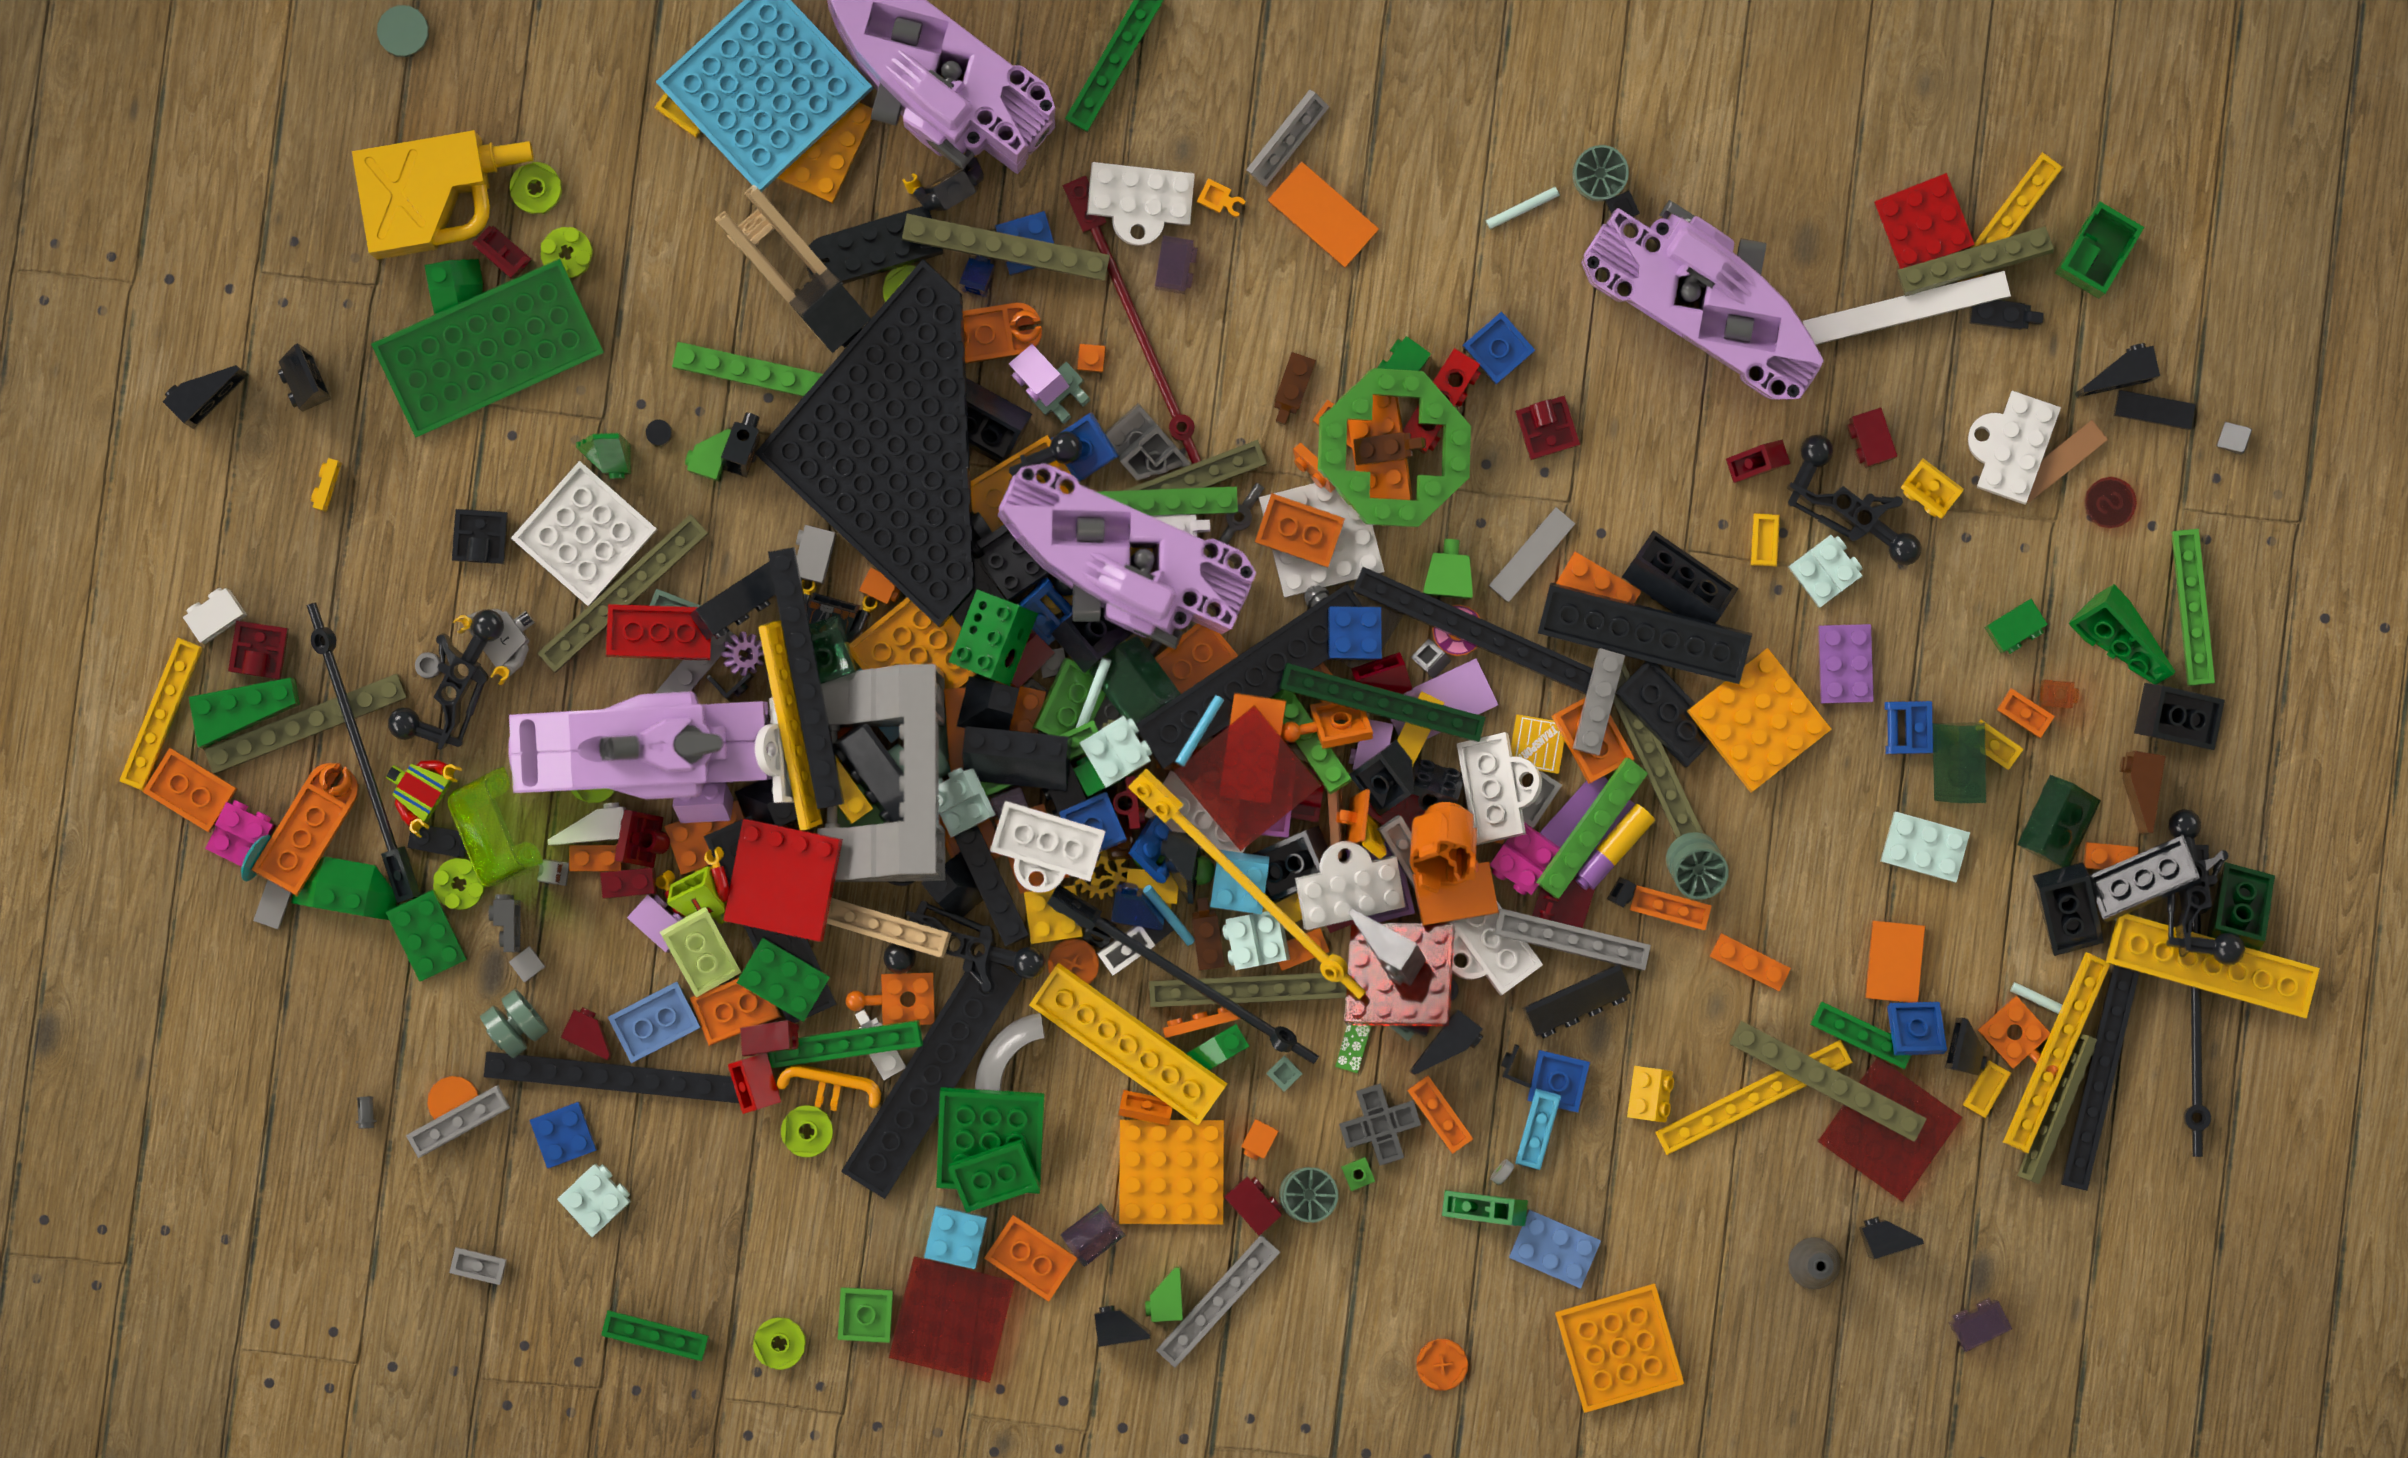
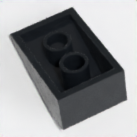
M299 343L293 345L279 360L281 369L278 370V374L283 384L288 383L291 392L288 393V397L293 407L298 406L301 411H306L331 400V397L312 353Z
M2145 343L2130 346V348L2126 349L2125 354L2075 393L2076 398L2154 381L2160 377L2154 346L2146 347Z
M237 365L183 382L179 386L173 385L165 393L166 398L162 402L184 424L194 429L249 374Z
M1101 607L1099 622L1073 621L1071 615L1051 634L1079 668L1086 673L1099 663L1102 657L1105 658L1134 633L1106 620L1104 608Z
M2144 683L2134 734L2215 750L2225 700L2163 685Z
M1319 826L1305 830L1253 853L1254 855L1270 857L1265 895L1272 901L1296 892L1295 878L1320 873V861L1328 846Z
M2083 862L2033 875L2037 898L2054 956L2104 943L2090 875Z
M1455 1010L1409 1072L1416 1075L1466 1051L1469 1047L1475 1048L1483 1038V1035L1480 1034L1483 1028L1461 1011Z

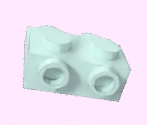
M1832 535L1828 536L1788 566L1819 608L1862 576L1859 572L1863 569L1855 557L1849 559L1844 552L1847 547L1839 536L1836 538Z
M1122 716L1080 742L1081 747L1106 788L1151 762L1148 756L1153 753L1145 740L1141 743L1135 735L1139 730L1132 718L1126 720L1125 716Z
M961 767L948 773L950 779L943 781L942 778L939 779V814L950 837L957 836L995 816L994 810L973 768L963 771Z
M1268 911L1262 912V914L1255 913L1225 919L1226 925L1223 926V935L1226 940H1230L1231 950L1228 951V960L1230 965L1235 966V970L1290 960L1284 927Z
M597 1163L591 1166L557 1199L591 1237H594L631 1203L628 1199L630 1193L622 1184L616 1185L610 1179L613 1176L612 1173L603 1164L599 1167Z

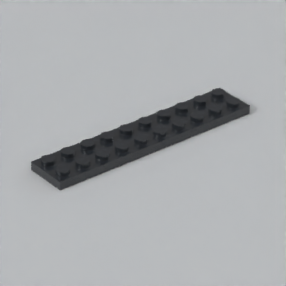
M1348 584L1135 724L1139 730L1137 733L1143 741L1145 740L1161 769L1176 761L1215 695L1221 697L1224 702L1198 745L1230 725L1234 693L1271 698L1282 690L1279 688L1286 663L1313 670L1328 660V608L1330 606L1363 607Z
M978 951L975 956L981 957L984 954ZM991 962L990 978L994 985L992 992L983 991L981 985L974 980L970 973H964L922 1040L923 1046L917 1048L841 1170L842 1173L886 1199L939 1114L940 1088H955L1023 979L999 963ZM975 964L973 970L979 974V971Z

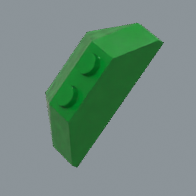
M325 856L318 862L298 897L293 895L291 901L293 904L389 920L386 911L397 906L391 885L376 865Z

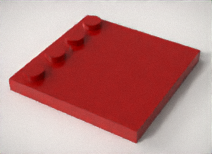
M743 819L723 921L823 942L843 839L756 820Z

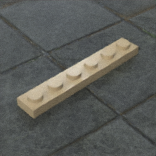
M835 898L831 899L827 924L940 958L945 957L951 933Z

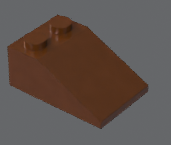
M2131 751L2126 753V757L2121 758L2120 772H2123L2122 779L2139 834L2145 835L2154 831L2166 756Z

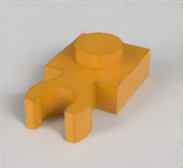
M1208 178L1197 203L1219 214L1224 207L1231 216L1238 218L1240 213L1234 211L1232 206L1235 203L1245 205L1246 201L1241 197H1229L1231 193L1230 188Z

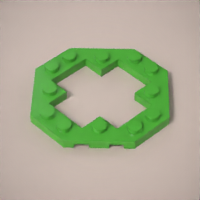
M1373 368L1319 418L1318 471L1332 483L1338 494L1348 505L1354 508L1366 525L1419 527L1470 478L1471 425L1424 371ZM1373 395L1419 398V424L1443 425L1442 476L1417 475L1416 500L1370 498L1371 472L1346 471L1347 420L1371 421Z

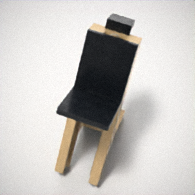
M752 185L744 194L755 205L757 210L739 226L725 211L718 215L715 220L728 234L727 237L758 268L832 353L841 345L845 348L871 318L842 286V281L827 269L755 185ZM776 230L813 272L811 275L812 281L810 283L807 282L802 290L799 288L793 290L756 246L765 235Z

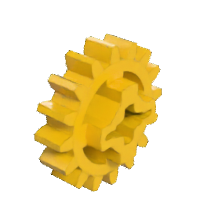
M1107 850L1099 853L1101 856L1096 861L1095 867L1099 868L1100 864L1105 865L1104 870L1108 871L1107 873L1112 874V876L1102 875L1100 879H1097L1096 873L1093 872L1090 886L1084 879L1079 878L1074 882L1075 885H1083L1080 892L1084 893L1089 890L1090 898H1093L1095 893L1099 894L1100 900L1104 899V893H1108L1110 897H1113L1112 890L1115 888L1121 891L1122 888L1119 882L1127 881L1122 876V873L1128 872V868L1121 866L1126 859L1114 860L1118 873L1112 871L1108 865ZM1108 879L1114 881L1111 886L1099 889L1102 882Z

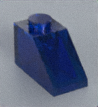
M977 255L975 259L969 257L959 283L962 291L987 297L995 270L994 264H990L991 259Z
M1132 883L1117 884L1111 922L1162 930L1164 917L1143 893V888H1138L1137 885Z

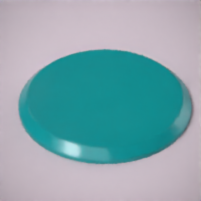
M270 835L260 837L246 854L241 867V876L244 881H250L257 875L251 869L271 839Z

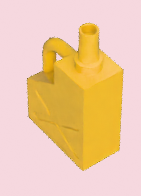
M473 130L352 151L368 253L378 260L436 250L439 245L465 241L475 237L485 228L489 219L490 204L487 189H490L487 173H497L499 167L534 161L531 142L526 141L493 146L491 142L482 145L481 137ZM472 192L474 202L473 218L467 224L446 228L459 194Z

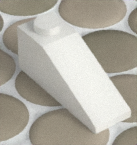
M619 802L603 804L604 809L593 811L548 839V845L618 840L621 820L626 808L619 807Z

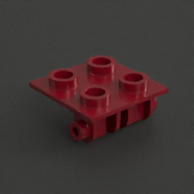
M1576 876L1559 899L1541 887L1532 916L1583 928L1595 889H1583L1575 881Z

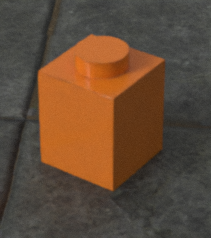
M871 567L859 589L861 593L888 606L891 601L895 603L901 593L881 572Z
M1255 1119L1241 1145L1245 1149L1243 1154L1256 1161L1259 1157L1264 1159L1278 1130Z

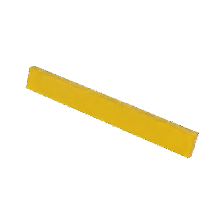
M773 621L758 627L800 830H808L821 825L822 819L820 809H817L781 621Z
M2085 952L2003 1143L2024 1153H2029L2111 965L2106 963L2105 960ZM2050 1065H2055L2058 1068L2055 1078H2053L2051 1072L2046 1071Z
M1841 1040L1808 1055L1836 1071L1852 1063ZM1778 1070L1655 1131V1134L1665 1154L1669 1155L1807 1085Z

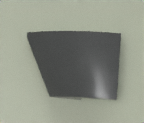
M1139 403L1105 432L1119 455L1117 458L1136 480L1144 479L1154 474H1162L1179 467H1187L1191 464Z

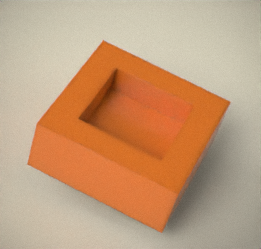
M1080 344L1077 370L1103 373L1106 347Z

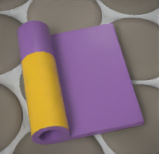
M1604 776L1590 784L1586 780L1540 831V834L1561 848L1609 780ZM1629 799L1575 875L1577 877L1575 881L1585 890L1588 888L1594 890L1655 822L1654 817L1642 806L1634 804Z

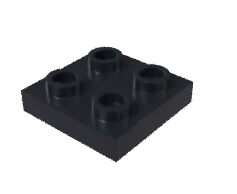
M455 509L452 561L505 564L508 513Z
M1417 758L1413 765V794L1419 796L1418 803L1424 811L1431 805L1440 802L1457 804L1463 784L1462 773L1457 769L1446 768L1436 765L1430 760Z

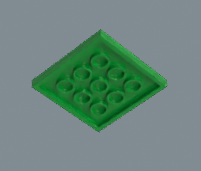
M941 1087L936 1188L956 1189L948 1169V1163L1022 1139L1040 1184L1039 1189L1028 1193L1040 1194L1045 1093Z

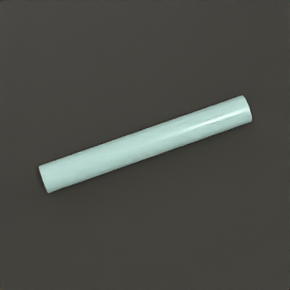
M1553 187L1487 219L1486 223L1489 229L1495 228L1560 196L1556 187Z
M1101 658L1076 728L1088 723L1111 664V660L1107 658Z
M2016 982L2011 987L2010 992L2059 1014L2062 1004Z

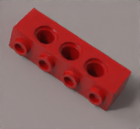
M1454 348L1433 383L1454 407L1455 405L1461 407L1468 395L1464 392L1468 384L1470 383L1474 386L1481 374L1478 371L1480 364ZM1452 374H1457L1462 378L1463 383L1459 387H1452L1448 382V377ZM1418 405L1404 427L1403 432L1411 433V438H1425L1426 449H1419V451L1426 454L1428 449L1433 451L1441 438L1437 434L1443 425H1435V428L1431 431L1424 430L1421 424H1419Z

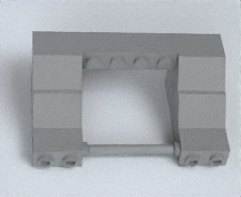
M936 664L894 665L854 672L819 673L833 743L838 740L840 727H854L868 724L869 727L900 726V739H904V750H900V765H904V776H900V791L904 792V802H900V818H904L903 822L840 828V824L837 823V805L827 807V824H825V828H818V834L843 839L835 882L945 881V828L939 824V726H945V674Z

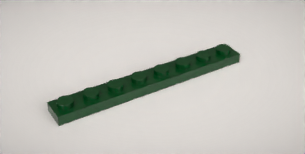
M1289 663L1285 665L1279 688L1474 742H1480L1486 717Z

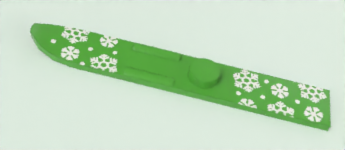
M1386 921L1382 924L1395 931L1391 922ZM1369 947L1359 985L1366 992L1360 999L1357 997L1354 999L1335 1066L1355 1073L1359 1071L1374 1018L1372 1011L1378 1004L1387 973L1383 970V965L1371 947Z

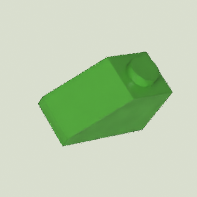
M726 429L696 444L693 451L689 450L685 460V465H688L687 470L690 473L719 482L722 473L721 456L731 430Z
M1174 1267L1150 1294V1300L1145 1301L1146 1316H1151L1152 1322L1183 1320L1180 1267Z

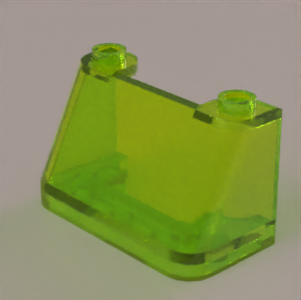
M504 766L454 790L448 797L449 810L480 883L487 887L496 886L530 873L544 863L539 850L532 843L525 842L518 845L513 843L495 799L506 793L510 786V780Z

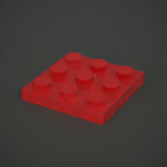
M1947 173L1874 201L1900 269L1975 246Z

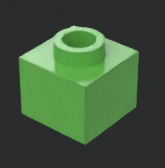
M1366 1157L1341 1166L1351 1191L1375 1182ZM1360 1169L1363 1171L1361 1179L1354 1178L1353 1173L1355 1170Z

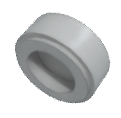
M430 652L422 653L415 661L416 672L427 679L436 677L440 673L437 667L440 663V658Z
M1507 1159L1503 1160L1495 1169L1490 1179L1497 1185L1502 1184L1513 1171L1514 1164Z

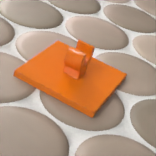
M1368 789L1350 798L1349 811L1340 810L1336 814L1337 823L1347 824L1345 841L1356 844L1365 841L1370 790Z

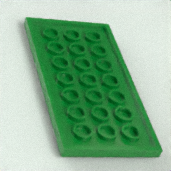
M561 258L371 343L415 438L604 353Z

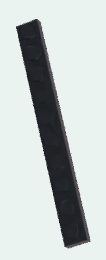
M795 547L768 552L817 809L844 804L843 793Z
M1362 567L1352 589L1353 592L1580 693L1587 694L1593 668Z
M2116 965L2112 967L2095 1038L2097 1041L2090 1059L2061 1185L2085 1191L2088 1190L2140 973L2138 971Z
M486 1052L485 1078L739 1103L731 1076L518 1055L513 1059L507 1053Z

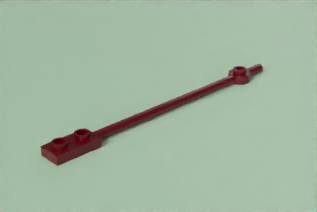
M1085 175L1062 186L1082 232L1091 231L1099 252L1110 255L1107 270L1172 417L1169 423V432L1174 439L1183 442L1192 464L1200 462L1202 460L1192 439L1195 431L1194 422L1189 416L1181 414L1101 231L1100 226L1107 224L1104 216L1087 215L1090 186L1087 176ZM1179 423L1186 424L1187 429L1184 432L1177 430Z

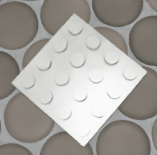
M579 461L511 539L587 606H590L658 529Z
M1313 483L1273 493L1345 518L1328 568L1272 549L1284 598L1305 593L1312 586L1319 585L1325 588L1357 580L1362 567L1379 574L1384 573L1373 525H1366L1354 508L1348 505L1335 489L1330 493L1326 488H1320ZM1271 494L1259 497L1263 516Z

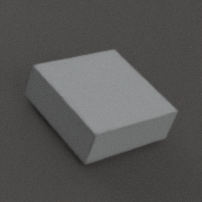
M530 946L509 961L524 983L546 967Z

